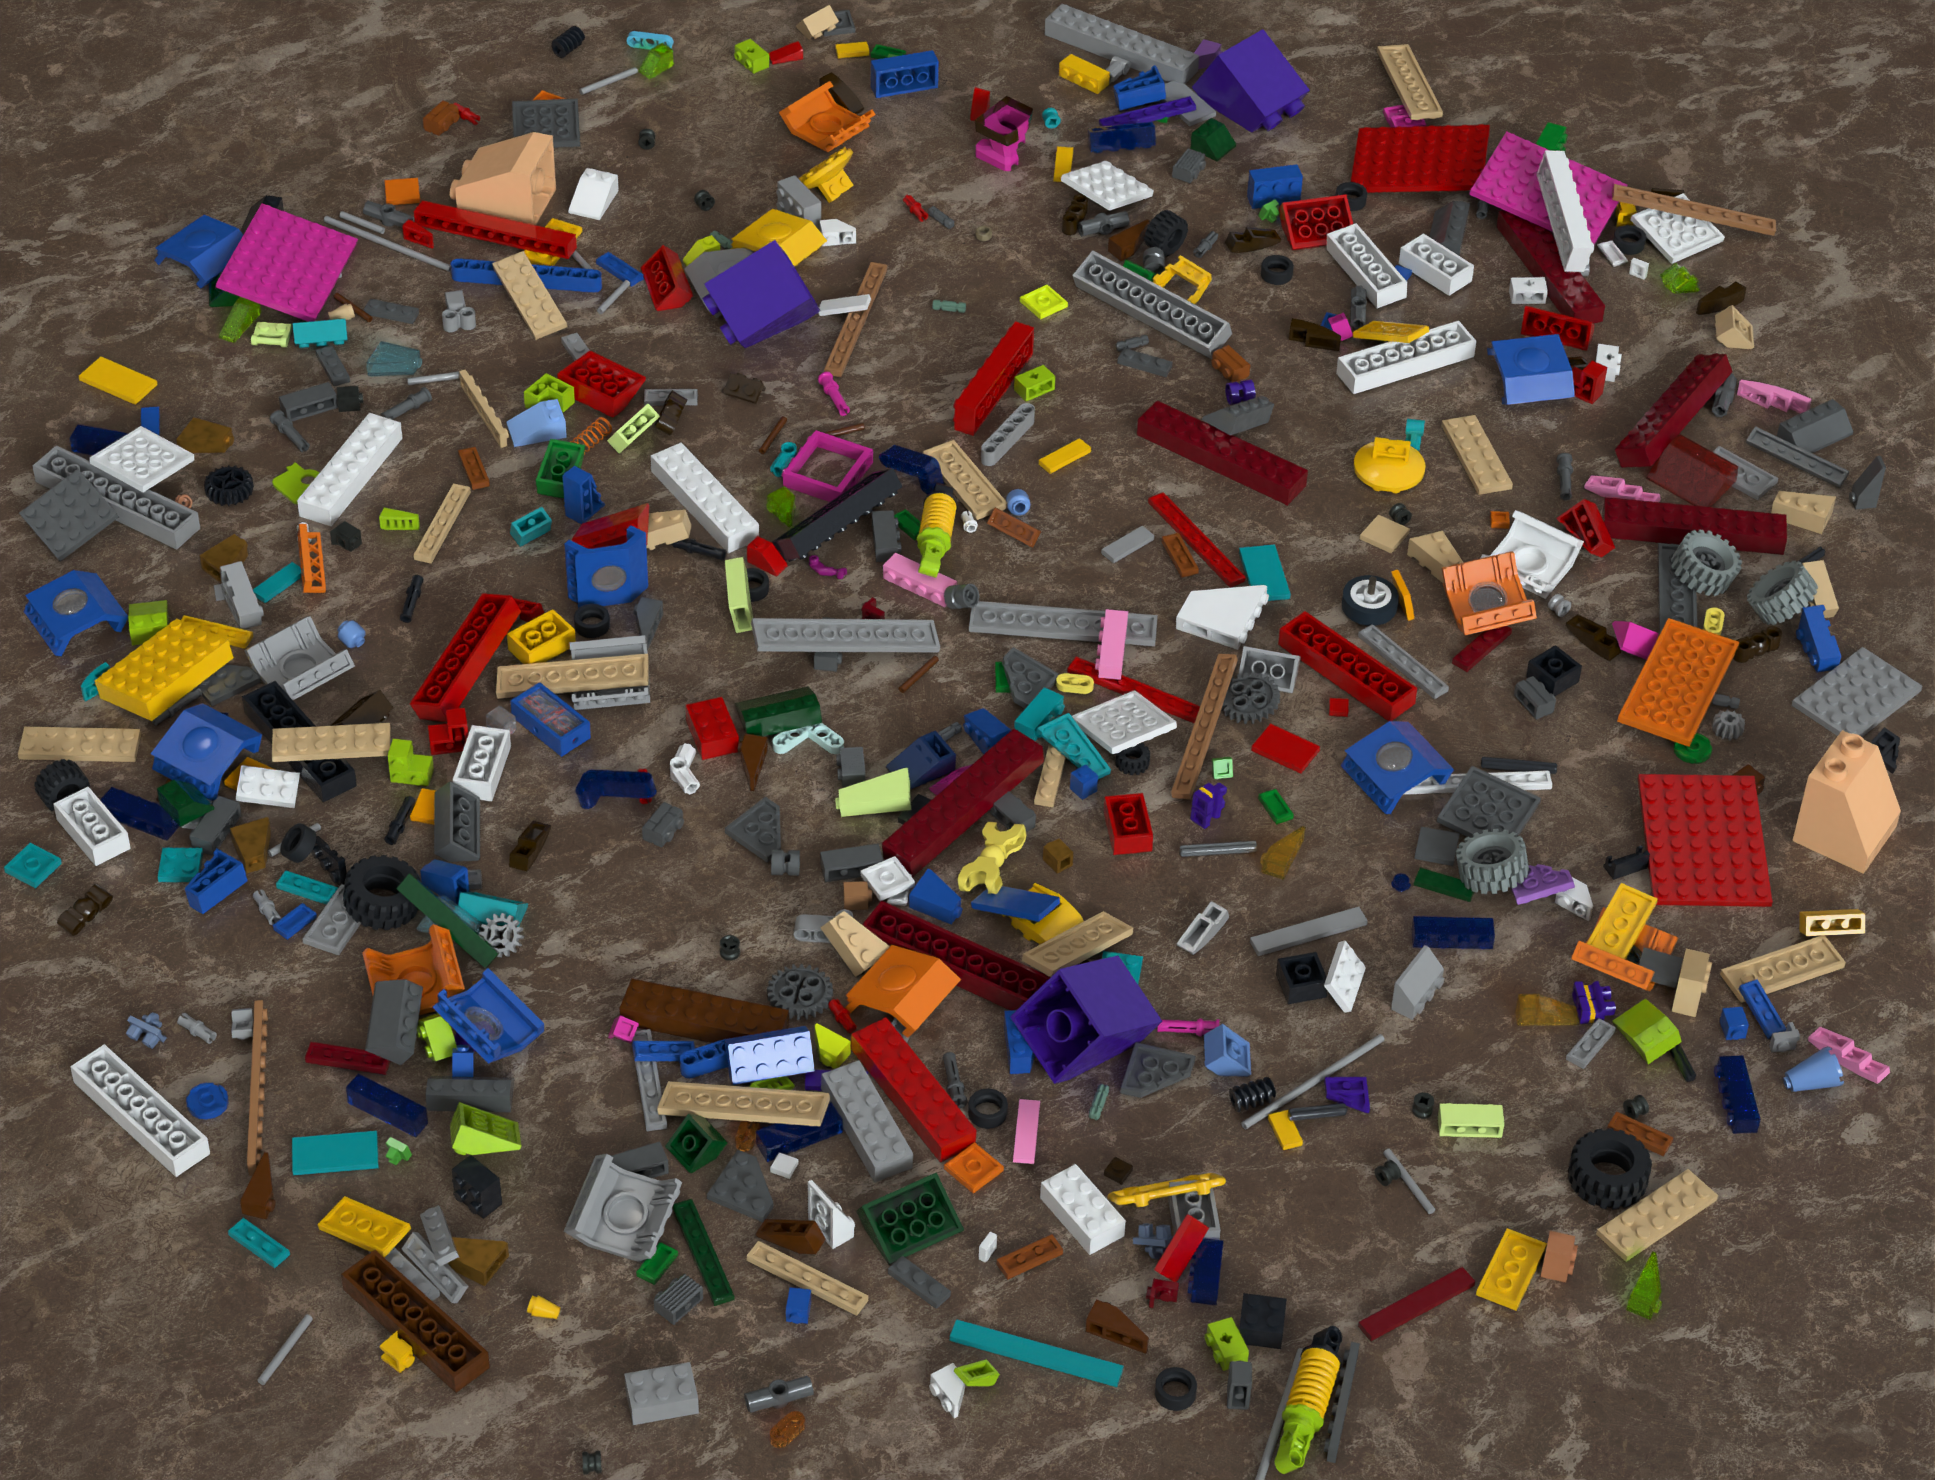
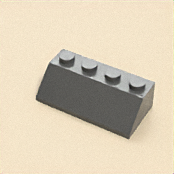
M1452 201L1436 210L1429 237L1458 256H1460L1470 203Z
M1259 396L1203 416L1202 420L1228 435H1233L1268 423L1274 403L1270 402L1267 397Z
M1832 399L1781 422L1777 437L1810 453H1814L1853 435V429L1845 408Z
M450 781L435 792L434 854L448 862L478 861L480 859V797Z
M406 979L377 981L375 983L365 1051L399 1065H402L414 1054L423 991L422 986Z
M430 1076L426 1087L427 1111H456L458 1103L461 1102L486 1112H511L515 1079L514 1077Z

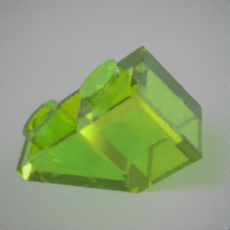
M663 43L650 49L639 68V72L651 79L674 66L673 49Z
M1674 263L1660 274L1664 285L1674 294L1698 292L1700 290L1697 277L1694 274L1690 275L1684 266L1681 267L1677 263Z
M783 486L767 495L766 506L770 513H773L782 523L790 528L792 527L795 514V495Z

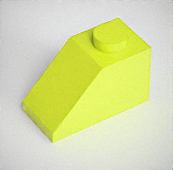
M712 235L697 240L683 258V263L688 266L703 252L719 251L720 243Z
M816 1023L815 1043L819 1061L833 1069L839 1068L851 1055V1041Z

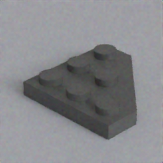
M1014 647L1002 660L1013 702L1025 709L1044 687L1051 689L1056 683L1057 676L1060 675Z
M225 664L197 687L201 690L202 697L212 707L261 683L260 677L251 667Z
M764 797L725 827V834L768 863L772 858V850H781L780 806Z
M1136 1042L1120 1093L1142 1098L1191 1076L1196 1056Z
M737 1150L707 1193V1199L755 1220L764 1222L773 1209V1200L757 1158Z

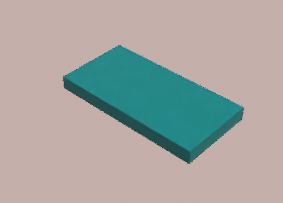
M1275 544L1239 548V555L1249 586L1266 585L1267 594H1269L1268 601L1290 599L1291 593Z
M377 1131L292 1138L293 1175L379 1168Z

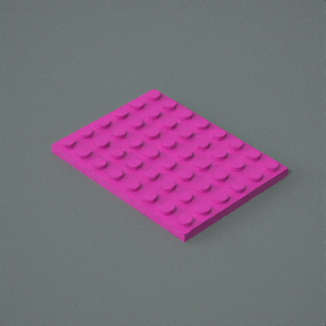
M1506 131L1473 185L1469 195L1553 232L1536 175L1545 150H1550ZM1568 159L1569 168L1572 170L1573 182L1576 183V192L1579 194V202L1583 207V215L1587 220L1590 239L1595 245L1619 203L1612 200L1614 184L1626 187L1628 185Z
M262 203L220 275L216 288L308 322L316 321L355 249L358 239Z

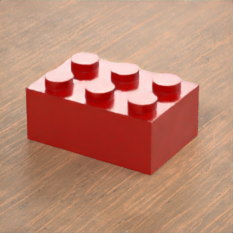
M722 697L685 705L686 722L702 760L738 752L739 735Z
M1143 793L1105 796L1103 813L1113 855L1152 852L1153 832Z

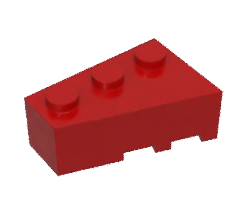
M1583 499L1556 518L1576 538L1584 541L1582 546L1589 553L1602 558L1615 549V545L1595 503Z

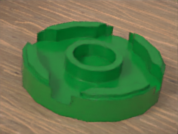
M1696 733L1690 747L1674 742L1673 746L1676 756L1690 764L1703 763L1710 758L1712 753L1710 740L1699 733Z

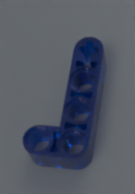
M893 445L879 454L880 462L885 467L918 477L920 487L926 494L933 492L936 482L944 484L939 462L932 456L897 445Z
M588 770L583 773L575 792L580 806L583 809H590L597 804L600 796L651 798L657 793L652 774L648 772Z

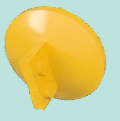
M843 147L798 179L808 189L818 186L829 203L834 201L841 193L854 186L843 170L853 154L852 149Z
M1375 437L1374 442L1364 445L1356 453L1354 471L1363 483L1372 487L1375 491L1399 493L1416 486L1423 479L1425 461L1422 455L1410 446L1411 441Z

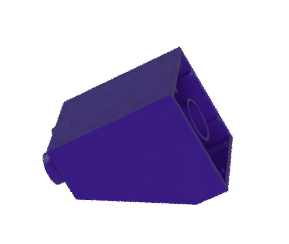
M1264 29L1219 54L1192 86L1196 94L1210 107L1251 133L1262 126L1267 131L1272 130L1282 122L1281 115L1284 113L1289 118L1297 115L1305 107L1301 100L1310 91Z
M776 240L704 284L709 294L702 299L713 316L721 311L727 323L720 326V329L730 345L739 341L744 348L750 347L806 321L821 311L791 260Z
M1118 955L1059 969L1010 1016L1054 1084L1070 1080L1133 1048L1136 1042L1140 1043L1163 1022Z

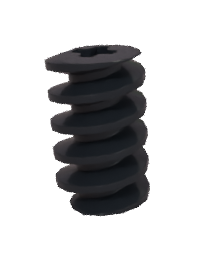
M570 27L552 41L551 47L554 54L559 58H564L574 49L578 48V46L582 45L585 35L579 27Z
M1264 1077L1263 1080L1250 1081L1248 1085L1243 1083L1240 1087L1234 1086L1232 1089L1230 1088L1229 1096L1232 1105L1239 1113L1241 1105L1244 1110H1248V1103H1250L1252 1108L1256 1107V1101L1260 1106H1263V1099L1268 1104L1271 1103V1097H1276V1091L1272 1080L1269 1077Z

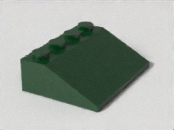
M809 686L735 703L745 734L764 737L822 723L820 704L816 694Z
M937 1172L871 1201L856 1211L865 1231L889 1265L896 1262L901 1256H910L964 1231Z

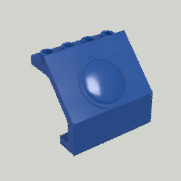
M203 215L156 247L158 256L155 258V262L160 265L167 257L187 265L199 278L196 284L201 289L224 270L242 239L243 233L234 226Z
M1559 334L1491 341L1492 348H1487L1488 355L1495 356L1503 379L1504 397H1501L1502 404L1509 405L1575 397L1572 368Z
M202 703L183 710L151 752V755L155 756L152 769L171 780L193 784L207 799L213 801L217 799L220 781L224 772L243 748L252 753L259 752L262 734Z

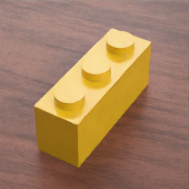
M1070 54L1059 63V76L1085 89L1099 94L1109 86L1110 72L1073 54Z
M1859 909L1799 912V931L1806 936L1865 933V913Z

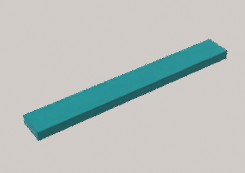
M957 1319L949 1339L952 1342L1118 1387L1124 1370V1366Z

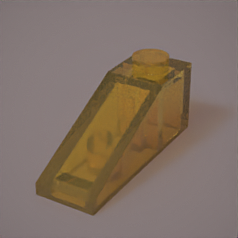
M1301 826L1271 845L1267 853L1262 854L1260 860L1262 873L1282 880L1285 879L1304 842L1306 827Z
M1518 994L1515 1008L1518 1026L1579 1025L1575 1006L1540 994Z

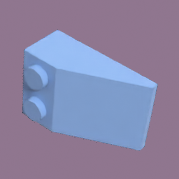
M558 399L539 402L506 422L514 447L550 441V439L567 438L566 421Z

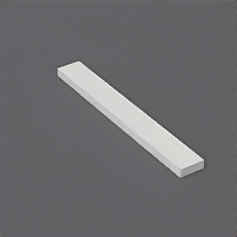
M1549 771L1489 773L1523 790L1552 789ZM1451 774L1445 784H1439L1431 776L1404 794L1454 793L1466 774Z

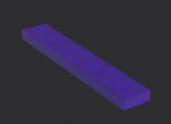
M1191 96L1102 118L1099 119V125L1104 133H1109L1160 120L1164 117H1172L1195 111L1196 104Z

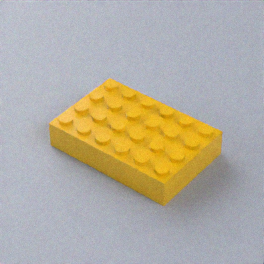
M176 618L95 680L100 699L153 721L234 657L227 639Z

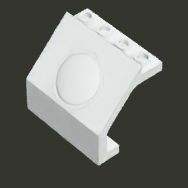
M1515 510L1512 516L1515 520L1507 536L1491 555L1482 554L1481 558L1513 551L1522 588L1546 599L1572 568L1584 541Z

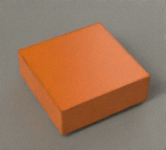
M1491 511V528L1509 529V512Z

